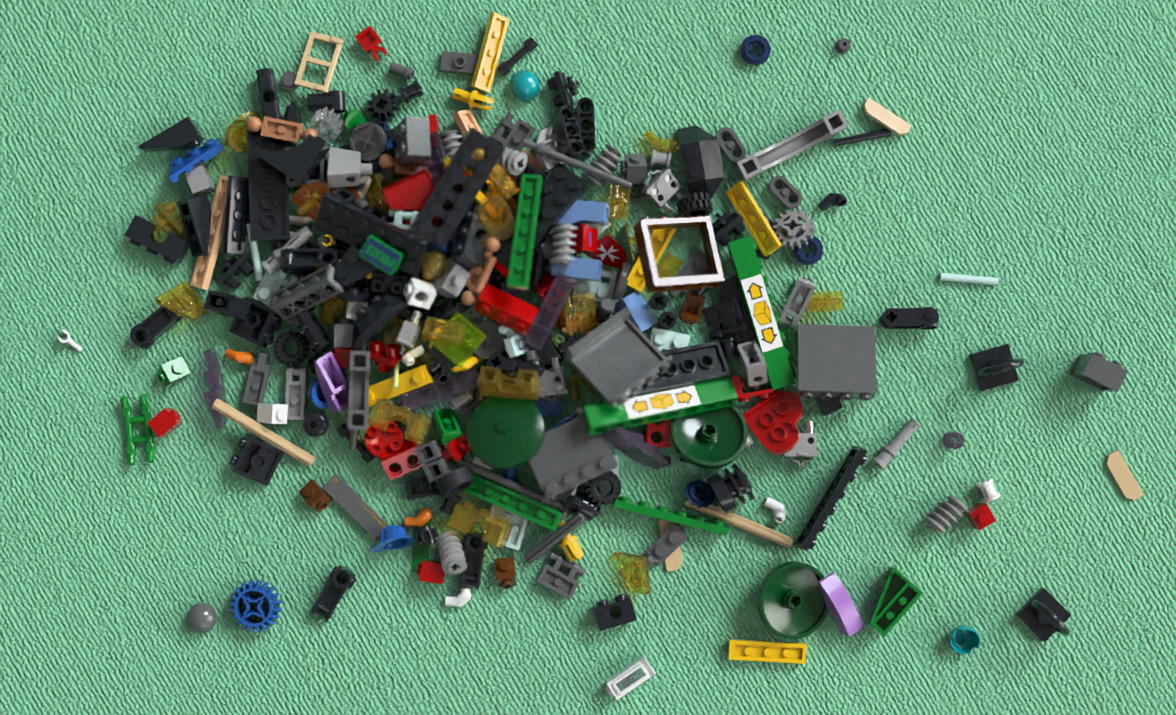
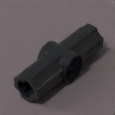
M259 69L256 73L263 117L281 119L280 98L277 94L274 69ZM273 94V100L266 102V96Z

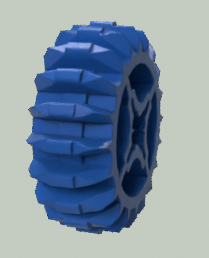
M250 580L249 585L244 582L242 583V588L237 587V593L231 595L235 599L229 601V604L234 606L229 609V612H235L231 619L237 618L239 621L236 622V625L238 626L242 623V630L247 629L248 626L249 632H253L255 628L257 632H261L262 627L267 630L269 624L274 625V619L280 617L276 612L282 610L281 607L277 606L282 603V600H276L279 593L273 594L272 591H274L275 587L272 586L268 589V582H265L263 586L261 580H258L256 585L254 580ZM258 591L263 595L259 598H255L253 595H249L247 592ZM242 599H244L243 602L246 604V611L244 613L241 607ZM267 599L270 605L269 613H267V609L264 606ZM260 601L258 603L257 609H254L250 612V610L254 606V603ZM255 614L258 617L261 616L264 620L254 621L248 617Z

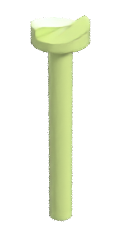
M399 360L394 365V389H398Z

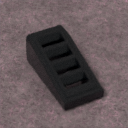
M427 477L404 481L407 500L441 494L439 491H436L434 481L430 482L431 492L428 493L427 481L429 480ZM419 482L423 484V494H420ZM412 483L415 484L416 495L412 494Z

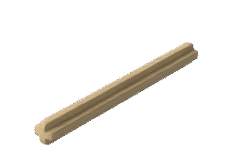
M220 399L214 401L212 409L305 465L311 466L315 461L313 455Z
M689 500L685 501V505L786 548H790L793 543L792 537L732 512L725 514L722 508L713 504L709 505L706 509L704 507L698 509L695 505L691 506Z

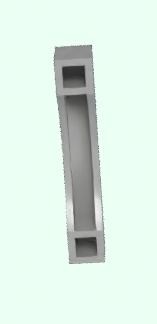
M839 109L792 136L736 163L735 168L742 181L746 182L844 131L848 124Z

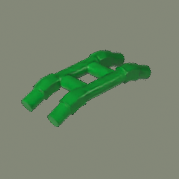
M146 394L139 395L143 416L131 417L132 411L127 396L120 398L127 443V465L130 466L135 465L136 443L146 442V462L154 463L155 443L152 428L147 423L151 420V409ZM144 423L145 435L134 436L133 425Z

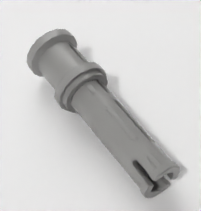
M305 225L282 248L274 250L270 258L262 261V266L271 275H274L275 270L282 265L281 251L288 248L298 249L314 235L313 232Z
M911 418L889 444L882 447L883 450L871 459L879 468L885 471L886 465L893 458L897 457L899 449L921 427L919 423L916 424V420Z

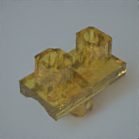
M611 184L608 219L627 221L631 188L628 190L619 185Z
M172 200L163 205L159 202L156 205V212L159 216L154 219L158 223L155 229L158 232L164 230L167 234L172 229L180 237L184 234L183 229H185L181 215L176 219L172 216L178 210L177 206Z
M843 291L814 292L808 302V312L844 310Z
M337 296L326 300L321 312L320 321L327 326H330L332 322L338 324L347 300Z

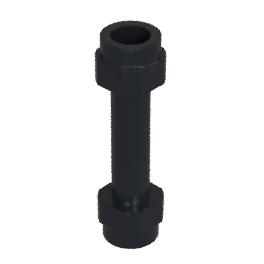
M530 37L524 41L522 48L506 62L503 61L499 64L497 69L503 76L511 71V67L526 53L532 52L538 46L533 38Z
M343 423L336 431L342 438L345 437L349 441L348 425ZM357 439L356 449L362 454L361 458L369 464L375 456L370 454L366 447Z

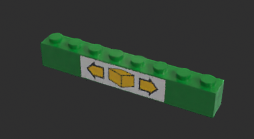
M745 236L726 242L757 344L766 362L767 379L770 389L776 390L795 384L794 378H796V373L793 367L790 368L788 360H791L789 350L785 349L783 345L785 336L782 330L779 331L777 325L780 323L777 312L774 313L772 305H774L773 297L767 292L766 287L769 284L766 275L763 276L761 272L763 264L761 258L757 257L755 252L758 249L754 238L751 239V236Z
M729 377L628 397L625 403L620 406L617 404L613 408L607 402L600 404L591 403L584 407L581 416L588 436L730 407L734 405L738 396Z

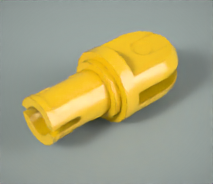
M455 88L453 91L455 95H452V99L468 103L469 108L474 109L477 107L484 110H491L493 108L492 105L486 104L494 103L493 98L479 94L478 90L468 92Z
M564 521L559 522L557 529L564 524ZM569 533L561 539L559 546L563 548L569 560L576 562L582 558L583 551L577 542L576 536H571Z

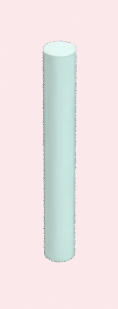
M247 223L246 227L255 279L258 281L263 278L257 242H251L250 223Z
M940 273L939 277L942 281L998 285L999 279L995 277Z

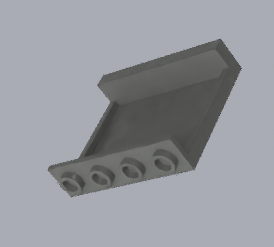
M626 307L568 348L565 357L611 408L617 404L620 406L625 403L629 395L632 393L634 395L642 389V385L646 382L650 384L657 377L658 373L666 372L671 366L670 362L673 357L669 355L666 358L629 319L631 312Z
M797 325L795 329V337H797L798 387L796 396H801L803 399H810L814 396L825 400L832 399V397H840L841 400L859 398L861 401H869L877 394L875 327Z

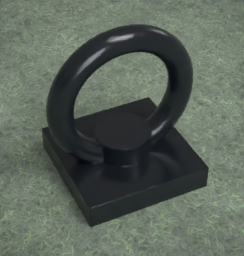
M1009 344L970 354L980 391L1019 381L1016 368L1024 364V359H1013Z
M1043 587L1015 614L1043 642H1046L1056 631L1063 636L1070 634V630L1064 622L1071 614Z

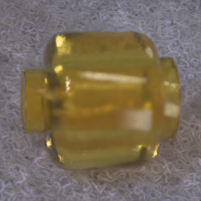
M436 250L426 252L420 268L423 272L422 276L429 280L441 278L448 265L445 259L446 256Z

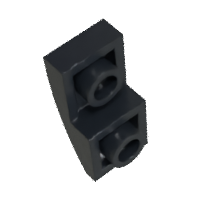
M291 101V104L285 110L286 120L302 124L299 105Z

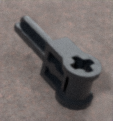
M493 354L488 359L489 368L501 374L511 372L541 377L545 372L543 365L509 359L500 354Z

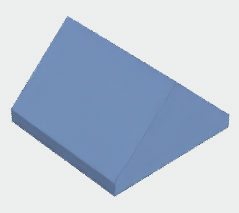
M639 291L615 303L617 313L625 307L631 312L629 319L641 332L657 324Z

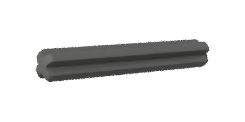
M579 512L526 553L524 555L528 564L534 562L585 521L583 514Z

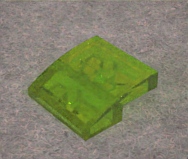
M456 312L440 333L432 340L431 344L459 368H462L487 336L460 313Z

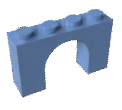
M577 200L558 223L570 224L575 227L578 224L608 225L610 206L606 202ZM569 254L570 257L575 258L574 261L569 262V266L550 263V272L555 278L601 282L603 263L600 260L581 259Z

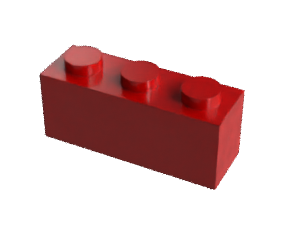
M487 283L477 299L474 311L526 336L535 322L539 308Z

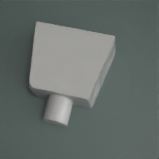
M330 147L327 173L329 188L360 185L361 175H372L373 164L362 163L360 152Z
M447 257L432 283L436 292L444 298L457 297L471 273L452 261L450 257Z
M756 340L737 345L742 372L748 386L753 389L760 388L768 379L766 362ZM749 358L754 359L753 364H750Z

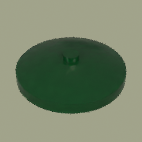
M510 392L495 394L483 400L472 412L467 426V439L473 453L484 464L497 469H512L530 461L541 448L545 436L544 419L538 407L527 397Z
M733 405L673 418L670 425V435L675 449L686 461L698 467L715 469L731 464L740 456L747 442L748 429L742 413Z
M791 561L780 564L767 574L758 591L757 608L760 619L768 630L785 639H800L810 635L820 627L828 614V608L818 581L823 579L824 576L818 569L804 562Z

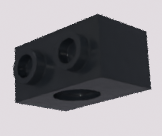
M209 290L203 308L219 315L246 320L251 302L235 295Z
M620 594L614 597L615 600L607 601V599L596 602L593 610L600 631L637 620L630 595ZM618 607L620 609L619 614L616 616L609 613L610 608Z

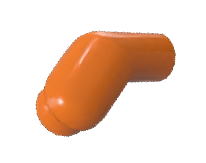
M231 349L225 351V357L246 365L253 364L254 358L250 352L234 351Z
M424 507L416 517H406L405 527H423L431 519V510Z

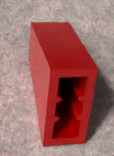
M424 169L384 187L382 198L384 203L390 205L392 210H420L435 185L427 169Z

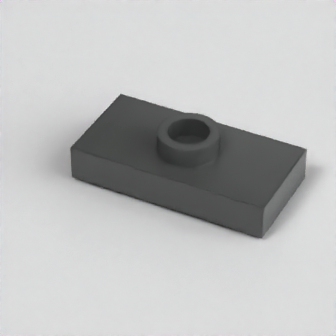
M442 51L440 71L474 75L479 55Z

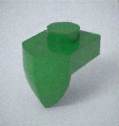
M348 109L343 116V122L351 132L357 125L368 122L357 109Z

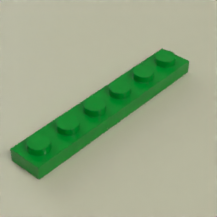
M522 174L508 288L528 289L543 179L541 175Z
M472 474L475 481L463 490L553 531H556L563 513L475 474Z
M620 496L614 502L615 508L727 535L728 526L724 525L725 522L722 520L713 519L712 522L706 520V517L695 514L692 517L682 510L672 512L668 511V507L658 505L656 508L650 506V503L646 501L632 502L631 498L626 496Z

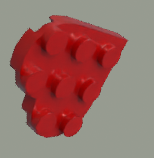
M775 391L742 414L747 426L759 442L774 455H781L791 451L799 441L798 429L795 424L803 416V409L799 397L792 391Z

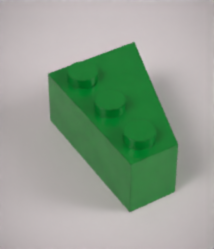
M891 566L868 623L885 637L923 592Z

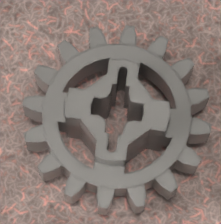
M794 208L793 212L790 213L787 209L786 215L780 213L781 219H775L776 225H773L772 228L784 248L790 245L791 250H793L797 245L801 249L802 243L808 245L807 239H813L812 233L815 232L814 221L809 213L805 215L804 210L798 213L797 209Z

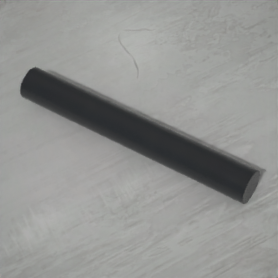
M884 129L833 139L834 147L888 137L891 136V131Z

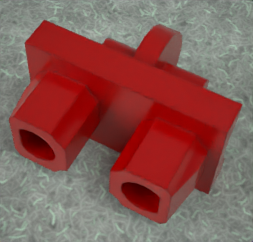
M373 340L370 342V360L375 361L379 372L386 373L389 369H393L398 360H402L398 344H387L385 349H383L382 341Z
M461 434V436L446 444L447 448L443 449L441 454L446 462L454 458L455 462L460 460L471 450L467 435Z

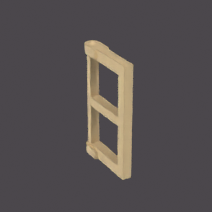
M311 31L294 84L317 92L328 93L344 40ZM314 39L336 45L331 62L309 57ZM307 62L329 68L324 86L302 80Z

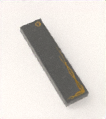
M335 474L322 488L378 541L380 539V532L389 524L338 474Z

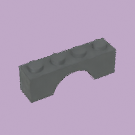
M350 351L349 430H368L370 351Z

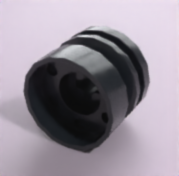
M736 463L731 465L734 474L731 475L727 468L724 469L725 479L718 473L706 479L725 514L737 508L734 499L738 498L742 504H745L744 494L747 495L750 501L755 498L747 476Z

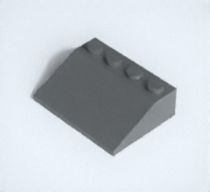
M581 415L546 431L541 448L530 460V464L546 499H550L618 467L616 458L604 433L588 436Z

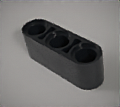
M584 97L577 102V122L583 143L588 141L592 144L590 150L584 149L581 154L589 156L594 153L596 148L594 104L591 99ZM588 104L591 108L589 111L583 112L580 106ZM585 122L592 126L588 131L581 129V125Z
M563 105L551 119L560 153L577 159L584 151V144L574 110L568 105Z

